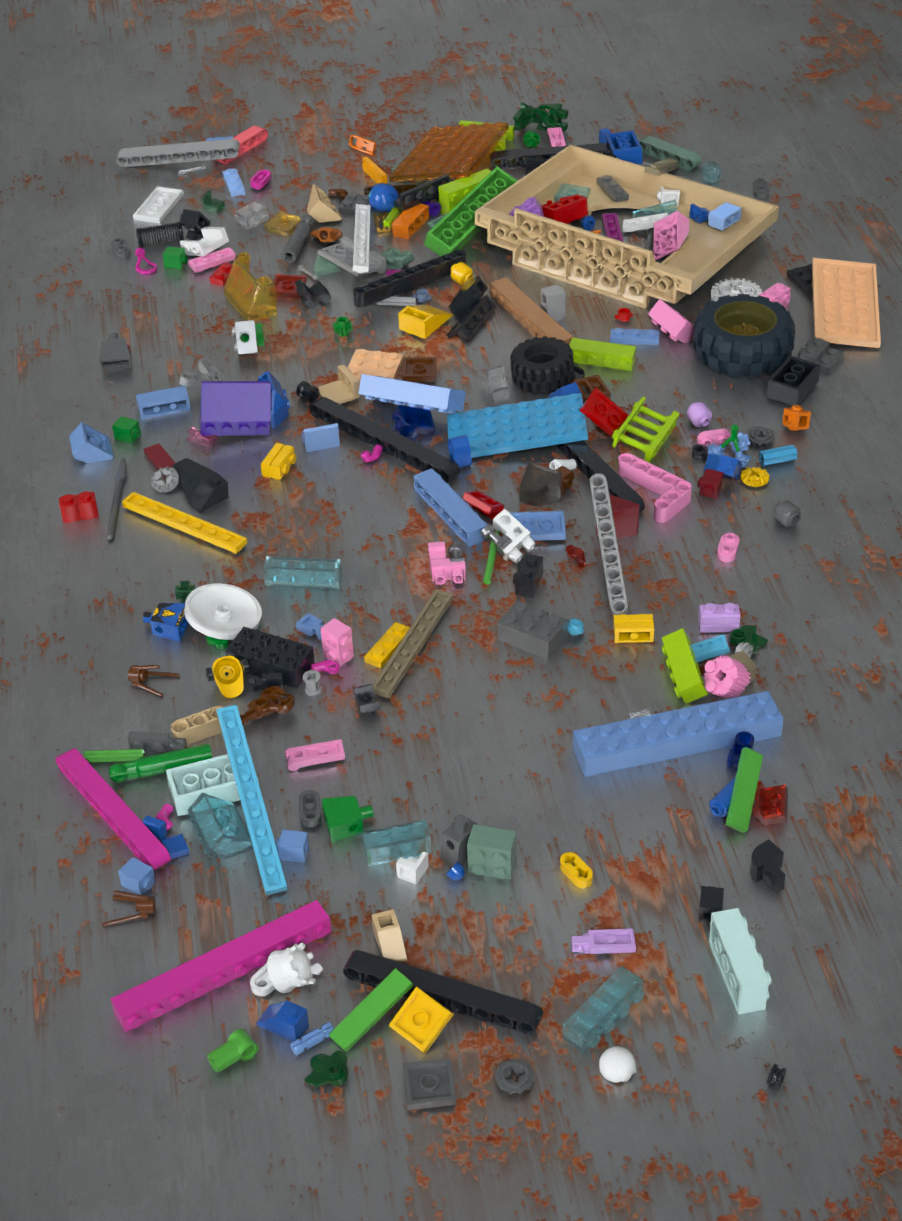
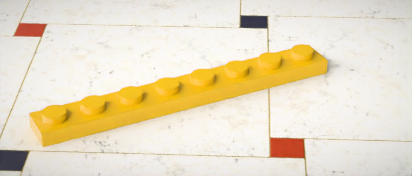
M132 492L122 501L124 508L236 554L247 544L246 537L138 493Z

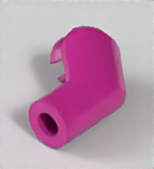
M375 445L371 453L367 450L361 453L363 461L369 463L379 459L383 448L380 445Z
M329 659L310 664L311 670L324 671L329 674H336L340 669L337 662Z
M166 803L155 818L165 821L168 831L173 825V822L168 820L173 807Z

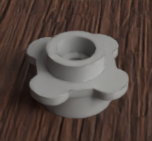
M741 642L736 647L734 654L744 651L751 657L753 646L748 642Z

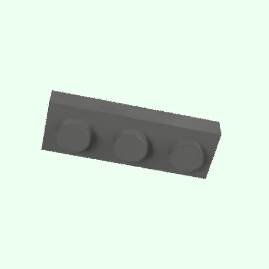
M604 175L597 178V184L614 202L629 200V194L611 176Z

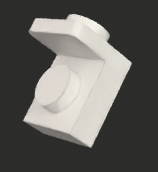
M660 186V191L657 192V200H659L660 205L678 206L680 191L664 189V186Z

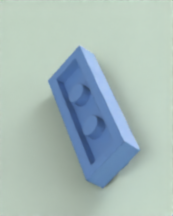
M611 329L610 343L659 345V330Z

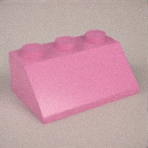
M659 299L648 313L653 318L651 321L658 327L661 325L660 329L666 334L670 333L669 337L675 342L678 340L682 343L692 341L694 325L674 308Z

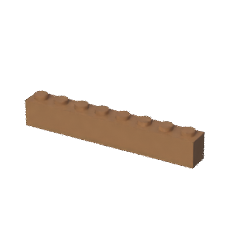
M507 277L490 282V297L510 313L533 336L538 338L543 336L548 338L556 337V339H561L568 345L570 344L573 336Z

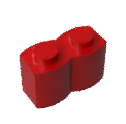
M84 491L78 495L66 494L59 497V506L64 523L99 517L95 492Z

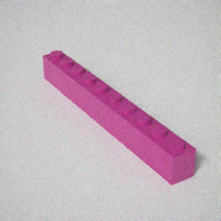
M315 900L111 998L113 1012L125 1032L138 1028L143 1023L158 1018L174 1008L181 1007L183 1004L201 997L217 987H222L226 983L242 977L258 967H263L267 963L272 951L285 950L300 943L306 945L326 936L331 932L330 917L318 900Z

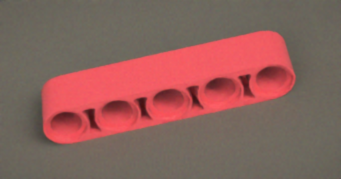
M254 125L233 137L232 139H236L240 143L237 157L265 141L268 131ZM236 158L217 159L215 161L227 164Z

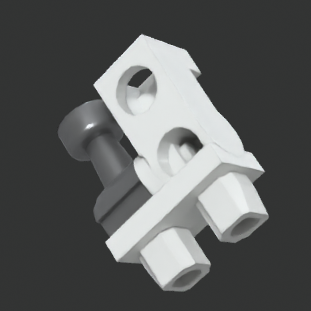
M506 509L493 519V525L488 524L481 531V535L485 539L490 538L497 545V552L506 561L510 559L517 564L524 555L519 551L522 547L527 552L535 548V542L530 537L531 532L525 529ZM495 530L500 531L504 535L502 537L495 533Z

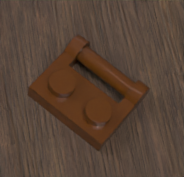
M598 374L575 379L570 383H577L580 393H582L583 404L595 387L608 398L611 397V392ZM582 386H585V388L589 392L588 395L585 394V392L581 388Z

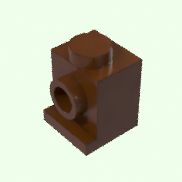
M562 465L548 474L547 489L561 497L563 491L572 486L575 474Z

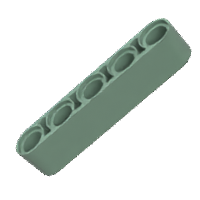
M646 136L639 141L643 154L659 160L668 157L677 159L676 162H679L680 168L690 171L702 162L701 156L698 153L652 136Z

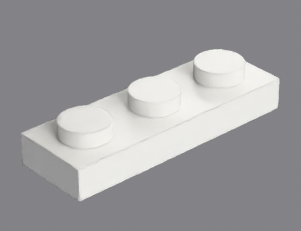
M668 213L623 220V232L632 233L637 230L654 228V222L668 216Z

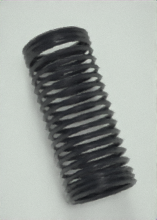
M180 221L175 222V224H159V227L154 225L151 228H136L139 247H144V243L147 246L145 235L148 246V236L150 245L152 246V242L155 245L153 234L156 245L157 240L158 244H160V241L162 244L161 232L164 244L165 239L166 243H168V240L170 243V237L171 242H173V238L174 241H178V238L180 241L184 240Z

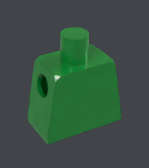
M355 796L321 799L323 815L331 843L361 833L363 831V819L374 817L372 806L359 807Z

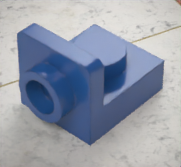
M691 204L689 218L697 223L709 220L708 215L711 211L707 210V208H700L695 204Z

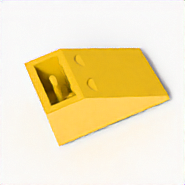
M408 305L398 313L399 329L426 339L450 319L453 314L429 305Z

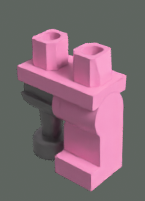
M445 542L428 543L432 581H435L437 585L444 584L446 580L463 583V580L466 579L465 559L461 557L463 555V547L458 543L451 544L448 548L451 558H446Z

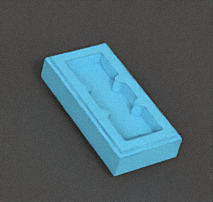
M724 634L692 644L697 662L730 652Z

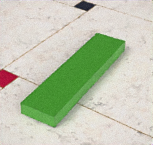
M747 747L741 750L725 824L742 833L748 831L763 760L762 754Z
M395 968L329 1034V1037L347 1053L413 987L412 982Z

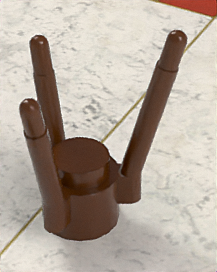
M133 665L128 670V680L132 682V686L140 687L152 694L163 697L162 693L142 684V682L147 680L148 675L179 677L180 674L147 671L159 669V665Z
M115 890L113 892L115 895L112 896L114 900L135 902L136 911L140 912V914L102 923V926L105 927L137 919H148V914L155 913V896L138 895Z

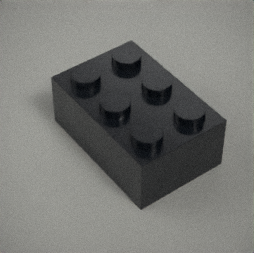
M790 355L768 379L766 397L790 406L799 405L819 382L821 365Z

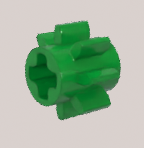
M530 130L523 135V143L526 147L536 148L540 144V136L537 132L532 133Z
M338 317L336 322L333 323V330L338 336L345 337L349 335V331H353V324L347 317Z

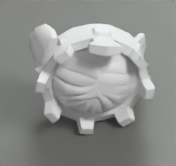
M304 943L295 944L285 950L272 951L269 955L267 971L277 991L290 993L296 987L314 984L316 980L312 978L313 974L320 975L323 971V967L319 963L311 964L310 959L314 955L312 952L306 953L303 950L306 947Z

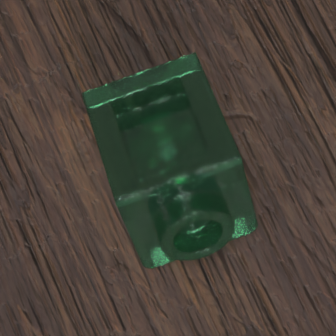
M209 190L201 196L203 210L218 213L225 207V202L212 198L211 191Z

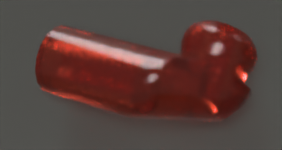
M568 545L565 549L567 555L577 561L578 567H585L586 558L584 551L574 547V545Z

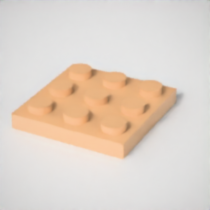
M356 349L349 363L348 370L350 369L352 374L360 381L361 374L396 379L403 362V354Z

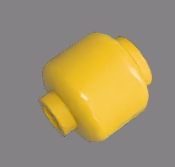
M463 262L454 264L451 267L450 276L459 285H463L474 277L472 268Z

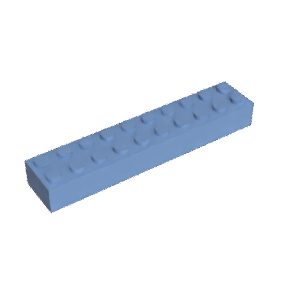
M769 691L573 730V750L584 777L780 737L782 735L783 717Z

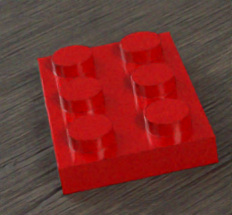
M596 387L580 409L586 417L605 431L611 438L616 429L619 430L629 416Z

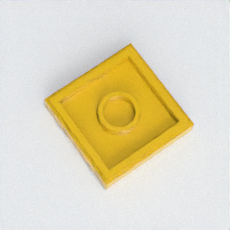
M416 987L388 1026L426 1054L454 1014Z

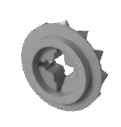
M168 466L166 468L160 467V470L154 472V476L151 478L152 486L160 493L170 492L177 486L179 475L174 468H169ZM163 475H165V476L167 477V478H166V480H167L166 483H167V484H165V482H163Z

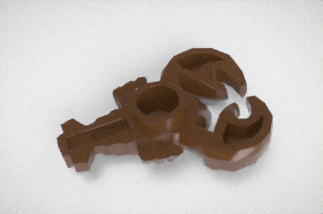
M279 686L266 688L261 692L259 698L254 699L247 705L249 710L245 714L240 715L242 725H247L248 721L272 715L274 712L279 714L289 712L295 705L293 695H286L284 689Z

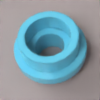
M569 619L567 623L568 633L572 635L582 634L584 632V623L578 619Z

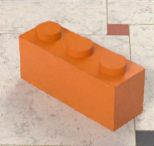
M419 204L403 211L392 222L393 236L409 240L429 219V205Z

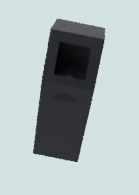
M480 276L465 282L449 305L451 313L457 319L467 312L486 292L488 287Z

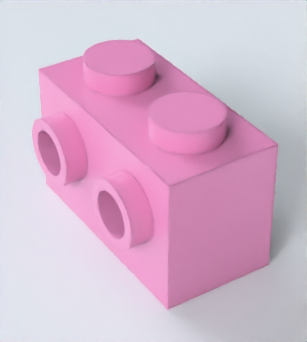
M776 283L759 294V296L767 297L771 302H778L786 307L789 305L791 298V288L782 283Z
M335 618L321 627L323 657L337 662L339 667H341L354 657L351 628Z

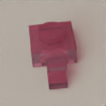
M190 427L187 430V433L192 434L187 440L195 441V443L209 448L219 439L217 435L201 436L200 430L194 427Z

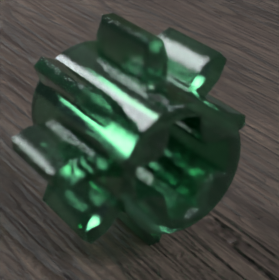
M180 581V585L175 586L176 600L181 599V603H185L188 595L196 589L195 585H190V581Z

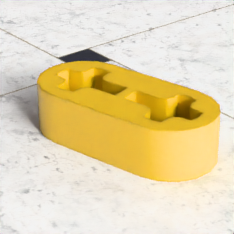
M566 852L561 855V871L575 886L579 888L589 887L593 882V871L575 853Z

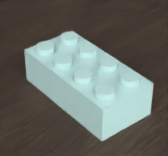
M228 754L166 770L169 789L178 817L240 800Z
M734 908L711 913L709 944L737 1013L741 1015L765 1010L766 1001L769 999L768 986L771 985V977L769 972L764 970L761 953L755 949V939L747 930L748 925L745 916H741L739 909Z

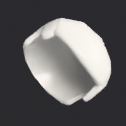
M615 1046L608 1048L599 1059L600 1073L606 1080L614 1083L629 1081L632 1074L637 1071L633 1054L624 1047Z

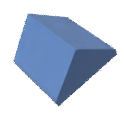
M338 423L304 429L301 433V438L306 452L340 446Z

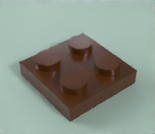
M404 357L402 380L410 382H436V357Z

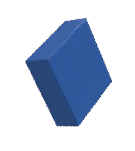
M146 815L143 819L146 827L157 839H166L168 834L165 821Z
M183 834L162 840V844L169 852L171 859L189 854Z

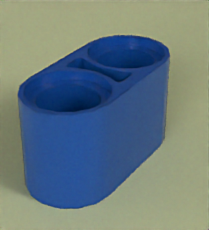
M462 435L448 439L450 460L456 462L460 468L471 466L472 458L468 437Z

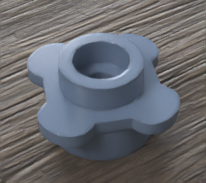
M419 289L414 294V298L419 303H425L427 300L432 299L427 289Z

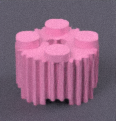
M728 656L716 657V660H709L705 664L706 673H704L705 677L703 678L705 680V689L724 699L739 697L740 693L742 694V691L745 690V686L751 683L749 681L751 679L749 677L750 673L746 671L745 665Z

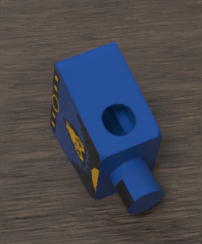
M159 603L154 613L144 612L143 622L151 624L154 635L180 642L189 624L184 613L185 603Z

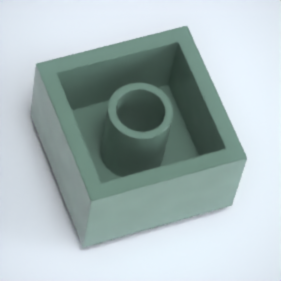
M473 824L467 842L468 873L511 880L517 860L516 831Z

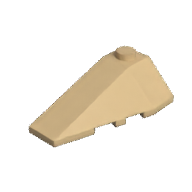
M316 184L312 185L307 207L308 214L314 218V221L317 220L319 223L341 220V213L338 210H334L336 206L330 202L331 199Z

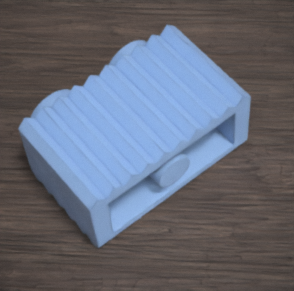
M725 202L709 213L708 225L723 231L740 220L742 208Z

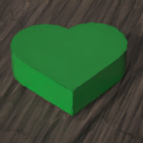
M206 636L207 644L214 645L217 649H226L229 646V640Z

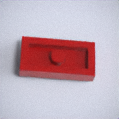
M223 262L210 276V283L224 286L234 275V268L237 265Z

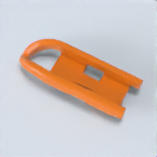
M350 135L349 146L351 148L374 156L373 152L376 150V142L358 135ZM353 137L357 138L356 146L352 145Z

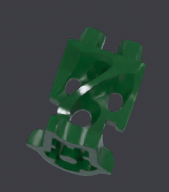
M521 102L519 111L513 116L515 122L514 130L519 131L525 129L530 123H538L536 127L538 130L547 132V128L561 127L562 132H565L568 129V123L562 122V119H567L568 110L562 109V104H541L538 107H533Z

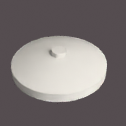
M215 583L194 589L186 599L184 613L189 624L200 633L217 639L233 640L243 627L254 630L258 628L262 609L257 599L246 590L229 584Z

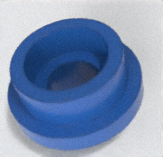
M588 215L581 220V226L584 230L590 231L594 228L595 219L593 216Z

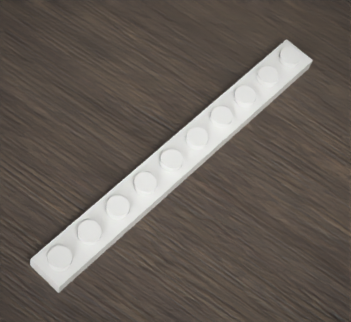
M356 204L353 271L357 273H365L369 269L371 205Z

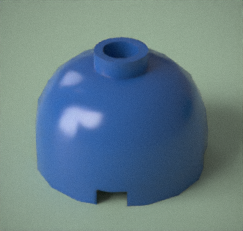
M379 183L371 189L370 192L372 193L371 197H369V202L373 210L385 213L390 212L392 208L396 207L394 206V200L399 198V194L394 186Z

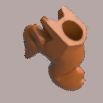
M321 227L320 229L313 230L310 235L320 239L321 242H333L341 238L343 233L338 229Z

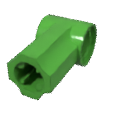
M242 1028L234 1031L229 1036L228 1042L208 1053L207 1058L212 1068L219 1073L240 1059L243 1061L251 1059L255 1056L259 1047L247 1031Z

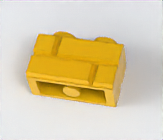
M276 443L261 463L263 477L281 480L284 474H288L289 467L295 464L297 459L294 447Z
M653 614L613 615L614 643L654 642Z

